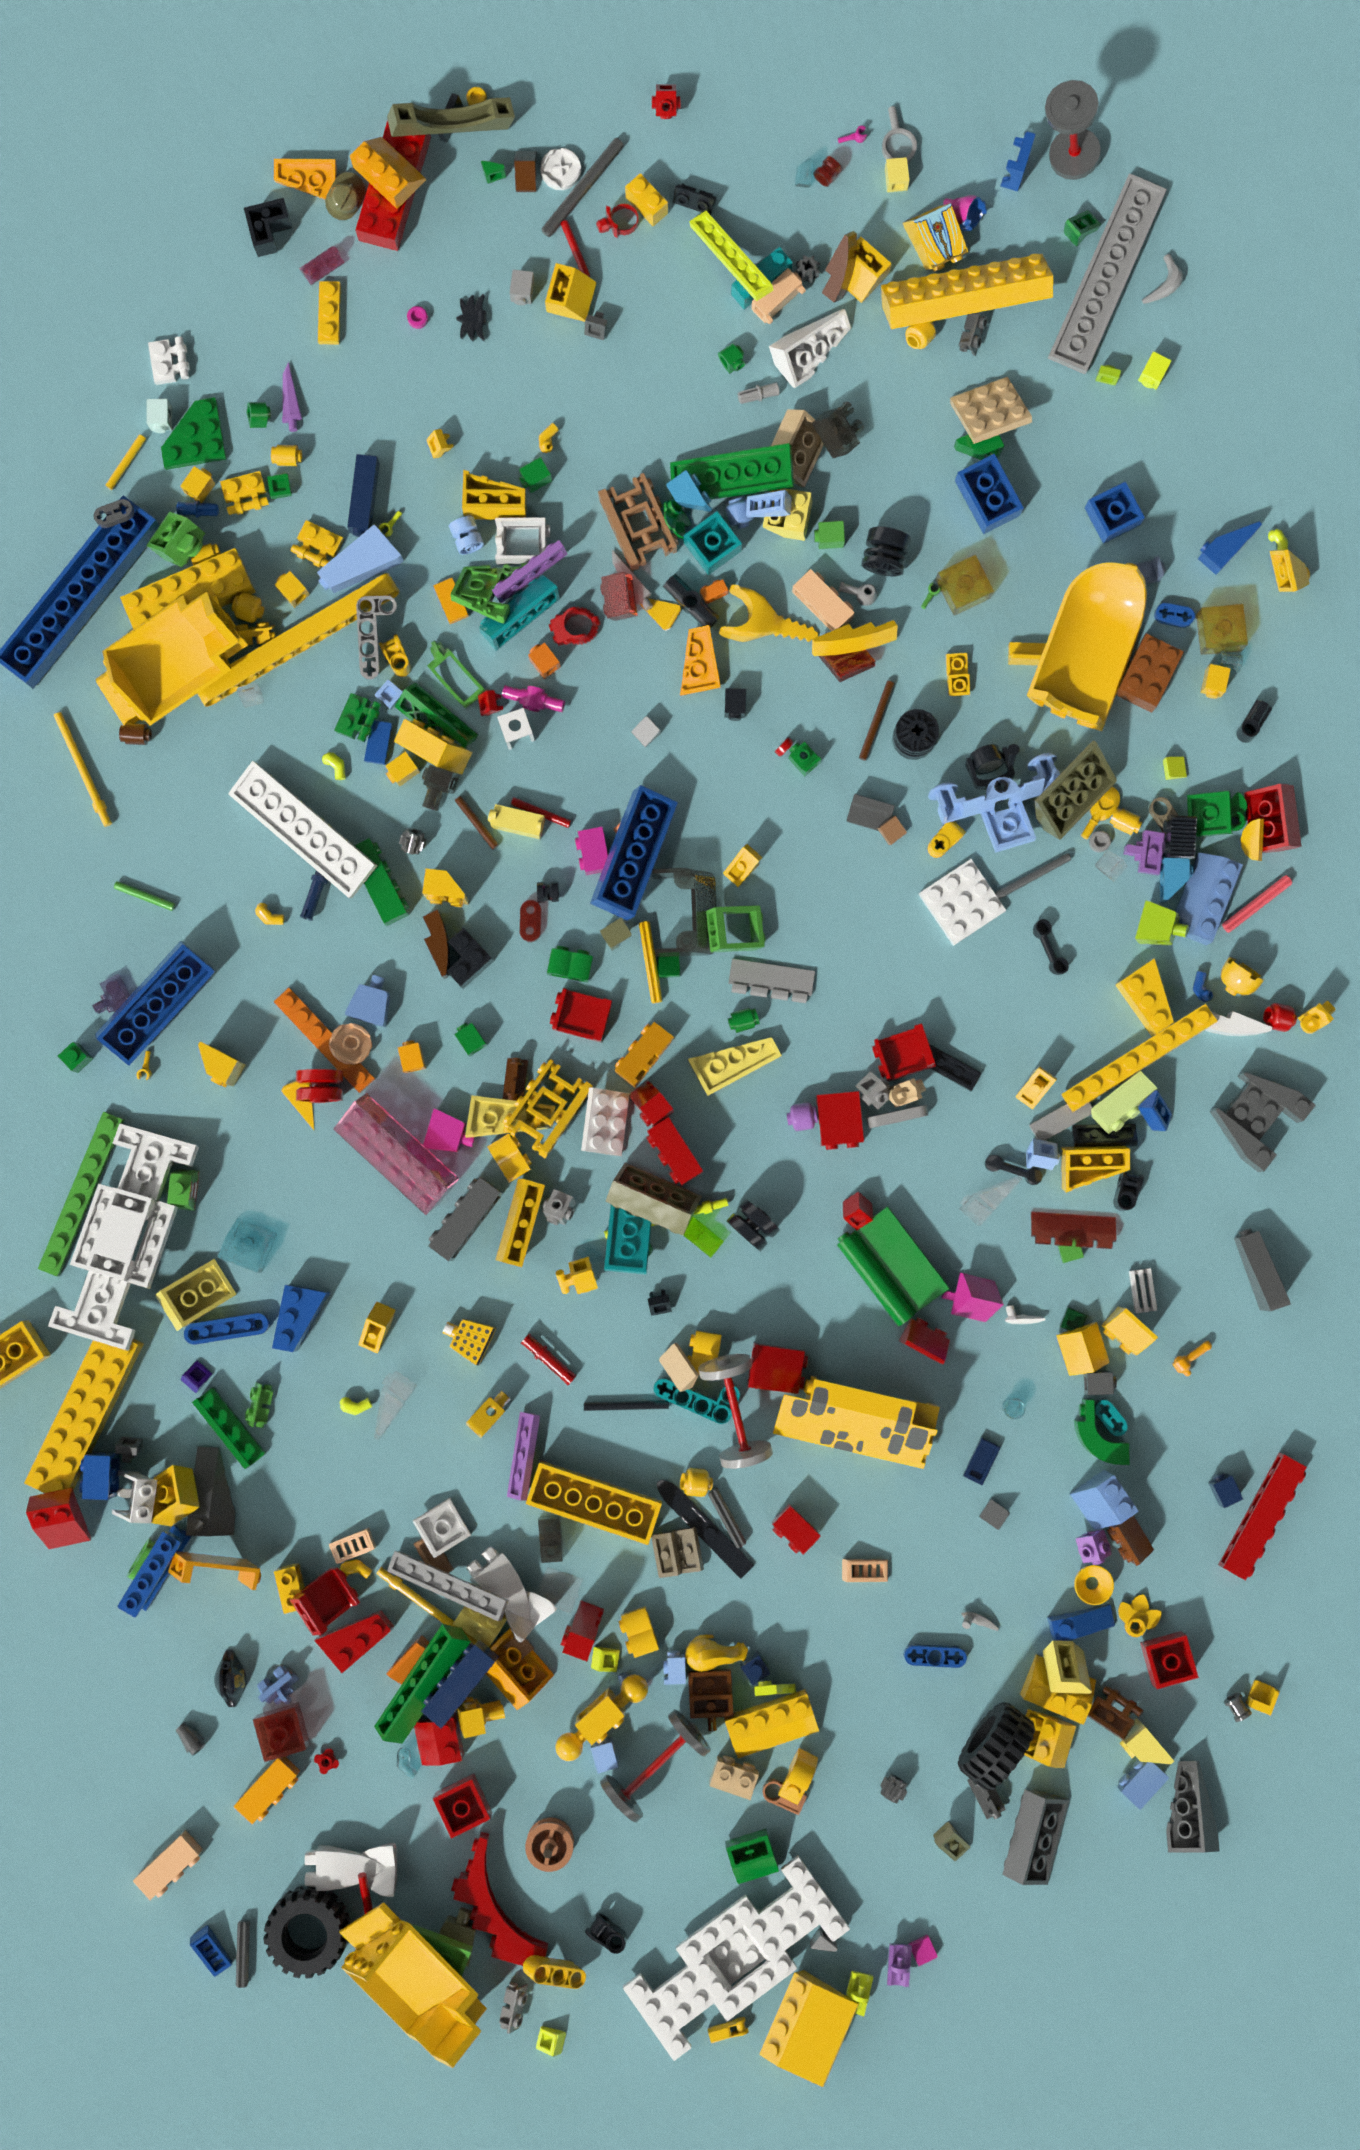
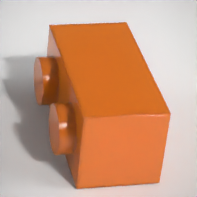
M718 579L709 586H703L699 594L702 600L709 604L728 595L729 590L724 580Z

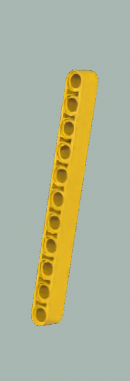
M389 573L380 575L230 664L231 671L197 693L205 707L216 704L356 621V604L361 597L391 596L395 598L400 593V590ZM388 599L383 600L382 603H381V605L385 604L386 602H388V601H390V600H388ZM368 600L361 601L360 609L363 612H369L372 609L371 602Z

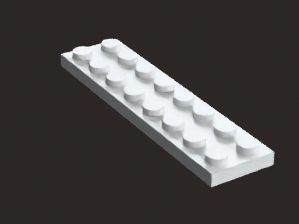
M255 761L250 763L228 793L348 898L355 896L377 867L373 861Z

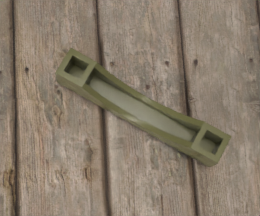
M510 97L491 98L471 106L454 109H431L414 103L392 104L387 115L392 137L507 130L515 118Z

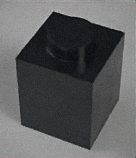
M725 688L724 718H728L730 721H740L741 718H745L746 689Z

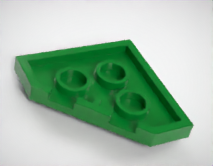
M215 397L194 401L161 446L165 470L227 459Z

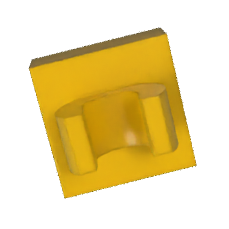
M442 429L434 430L427 438L433 459L441 458L445 452L453 448V444H447L446 442L450 435L447 433L443 434Z

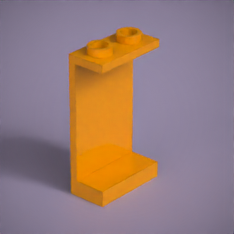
M176 1551L170 1561L168 1573L181 1583H190L194 1566L239 1571L237 1580L251 1590H256L257 1584L261 1580L260 1568L247 1559Z

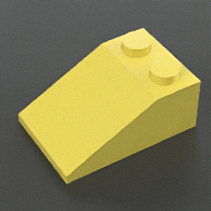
M213 1259L160 1290L155 1296L175 1329L179 1331L237 1294L216 1260Z

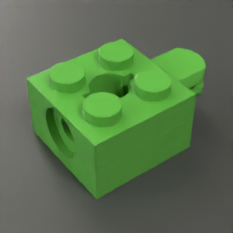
M169 512L146 546L165 561L183 567V565L189 562L191 557H195L200 552L203 546V537L206 533L188 518Z

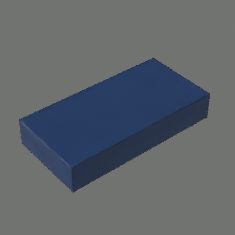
M980 1437L962 1476L983 1486L1001 1447Z

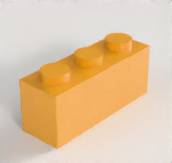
M281 1753L233 1807L251 1824L257 1819L261 1822L269 1813L267 1808L271 1803L276 1805L284 1796L282 1791L286 1787L291 1789L299 1780L296 1776L300 1770Z

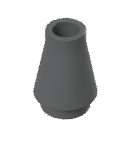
M186 1722L175 1730L186 1752L192 1756L205 1747L206 1743L203 1741L205 1738L193 1730Z

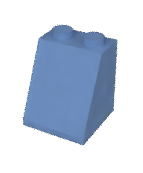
M1106 1470L1101 1471L1070 1493V1496L1094 1530L1122 1524L1139 1512L1116 1477Z

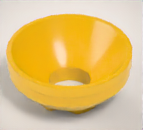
M1089 1565L1083 1567L1077 1573L1074 1587L1076 1594L1082 1601L1090 1605H1099L1111 1597L1114 1590V1582L1111 1574L1105 1568L1098 1565ZM1089 1577L1097 1579L1098 1585L1096 1588L1088 1589L1086 1587V1580Z

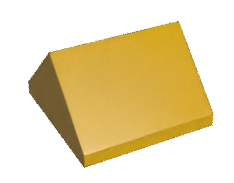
M1097 1322L1056 1335L1069 1376L1093 1373L1110 1363Z

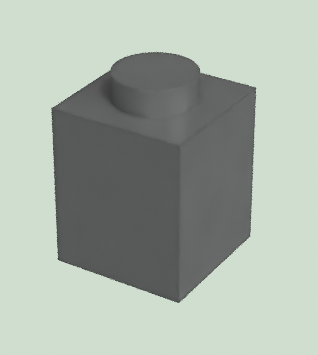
M1105 1371L1083 1374L1084 1394H1114V1389L1117 1388L1116 1376H1113V1372Z

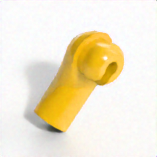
M551 423L539 435V448L543 453H549L553 450L552 437L559 431L554 423Z
M259 903L257 905L255 913L264 924L284 925V914H272L268 910L266 903Z

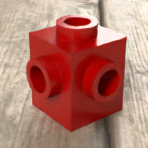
M656 84V96H652V109H656V116H660L661 119H671L672 116H676V109H680V96H676V84Z

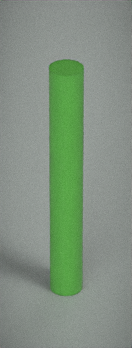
M118 881L114 884V889L170 911H173L175 908V903Z

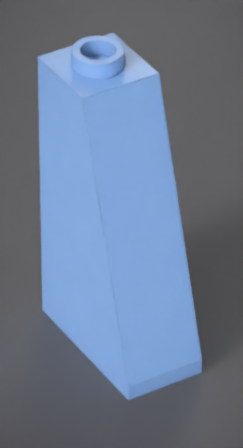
M373 525L317 572L320 577L318 582L325 590L330 589L334 594L400 565L404 561L401 554L381 531Z

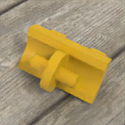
M1326 1001L1322 1005L1319 1003L1307 1010L1297 1019L1301 1021L1302 1030L1312 1034L1334 1019L1331 1014L1336 1009L1329 1001Z

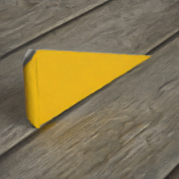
M648 598L653 607L646 612L663 630L668 631L681 612L680 605Z
M294 1081L283 1086L281 1090L314 1130L312 1103L296 1101V1090L300 1087H309V1085L299 1084Z

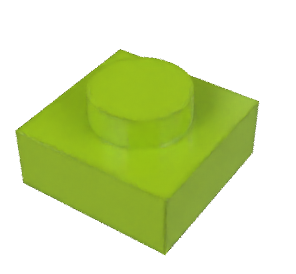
M1101 365L1095 381L1115 386L1120 377L1121 370L1116 369L1112 365Z

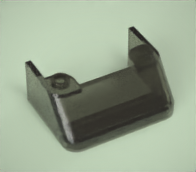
M688 868L653 869V879L674 878V883L678 888L683 890L691 889L693 931H683L677 936L676 948L655 949V956L681 957L714 954L715 952H710L706 916L707 910L717 907L716 880L713 874L707 871Z

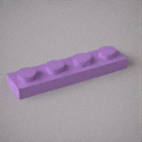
M558 540L556 543L549 544L545 551L533 556L525 566L516 569L505 581L498 582L495 588L492 589L497 600L500 603L505 602L568 555L562 543Z
M520 1412L507 1497L527 1501L540 1415Z

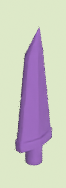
M288 362L283 372L282 422L289 424L290 432H296L298 430L297 421L302 419V414Z

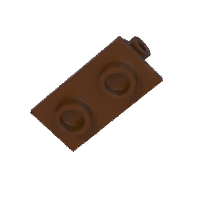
M507 1058L502 1099L517 1101L520 1096L524 1097L528 1060Z

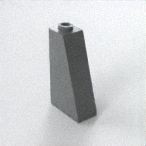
M1251 1228L1240 1231V1236L1235 1237L1234 1240L1259 1309L1274 1311L1291 1305L1260 1232L1252 1231Z

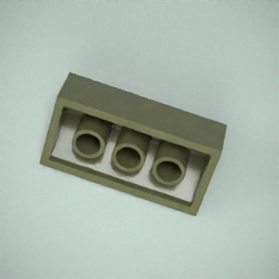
M624 1163L611 1184L605 1202L610 1203L613 1207L624 1209L634 1216L649 1220L654 1225L665 1227L675 1234L684 1235L702 1196L628 1163Z

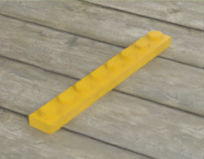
M1206 1004L1202 1005L1061 1094L1062 1098L1072 1113L1216 1024L1217 1019Z

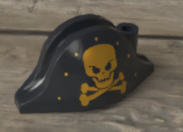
M225 1650L214 1676L215 1688L228 1707L237 1706L246 1685L245 1670L233 1650Z

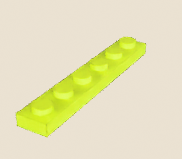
M707 211L689 221L690 227L755 301L774 291L771 282Z

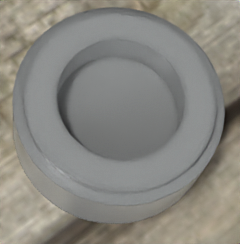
M1096 831L1089 838L1090 848L1098 853L1107 850L1111 844L1110 836L1104 831Z

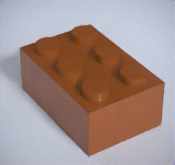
M1146 633L1129 663L1116 696L1152 713L1158 706L1184 651Z

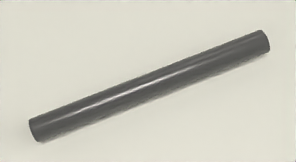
M1066 853L995 892L998 899H1001L1071 861L1070 855Z

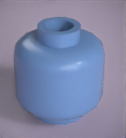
M745 497L730 500L729 505L725 508L729 524L731 526L737 525L738 529L750 526L749 522L755 518H748L746 516L747 499L745 500Z

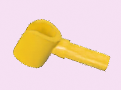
M145 1051L144 1064L142 1069L136 1074L138 1079H141L143 1071L147 1074L146 1080H149L152 1076V1072L149 1070L150 1051Z

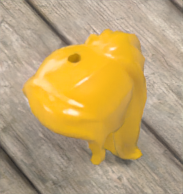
M711 1634L696 1636L689 1643L685 1651V1660L690 1668L702 1672L715 1669L718 1665L732 1664L739 1660L744 1662L747 1658L748 1648L744 1643L737 1642L735 1646L717 1644L715 1641L709 1640L714 1638V1635Z

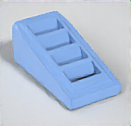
M786 490L747 496L746 516L748 518L791 515V495ZM755 502H758V510H755Z

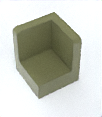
M622 918L600 930L611 951L618 948V944L632 936Z

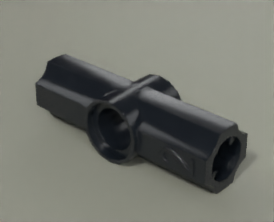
M676 573L663 585V588L682 606V609L689 613L701 626L709 625L711 628L719 620L720 617L701 599L699 593L693 591ZM688 598H693L696 600L697 604L694 606L687 605L686 600Z

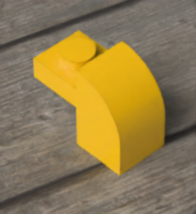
M798 1748L789 1765L788 1775L778 1795L798 1805L813 1779L818 1757Z

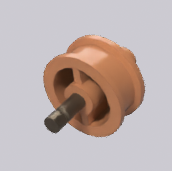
M548 1817L537 1821L529 1830L525 1844L526 1855L530 1863L535 1868L545 1872H553L563 1868L569 1862L573 1853L574 1836L572 1830L564 1821L558 1818Z

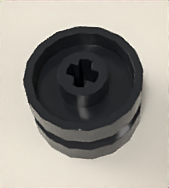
M745 1199L739 1206V1210L747 1218L744 1220L738 1214L733 1213L726 1222L761 1252L768 1243L760 1232L762 1231L768 1237L773 1238L780 1229L763 1210Z

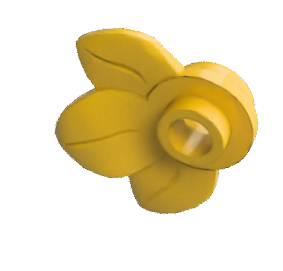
M1144 1594L1136 1596L1130 1605L1121 1602L1118 1608V1615L1125 1623L1124 1627L1127 1634L1132 1637H1140L1145 1633L1146 1629H1153L1157 1626L1161 1618V1611L1149 1610L1147 1598ZM1134 1622H1137L1138 1628L1133 1630L1131 1626Z

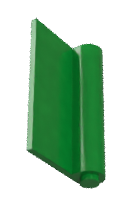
M888 1206L875 1215L873 1221L859 1230H855L851 1234L845 1232L837 1238L839 1241L837 1244L838 1248L898 1327L950 1289Z

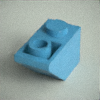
M685 470L666 484L675 501L682 507L708 512L713 510L709 504L711 499L705 490L701 491L699 487L701 482L695 473L691 475Z

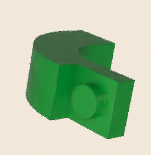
M1082 1399V1404H1079V1416L1082 1417V1420H1074L1075 1431L1082 1446L1090 1454L1104 1462L1115 1465H1130L1129 1443L1125 1441L1104 1440L1098 1434L1095 1427L1094 1400Z

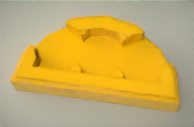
M1264 819L1251 821L1242 831L1241 848L1245 855L1252 860L1262 861Z

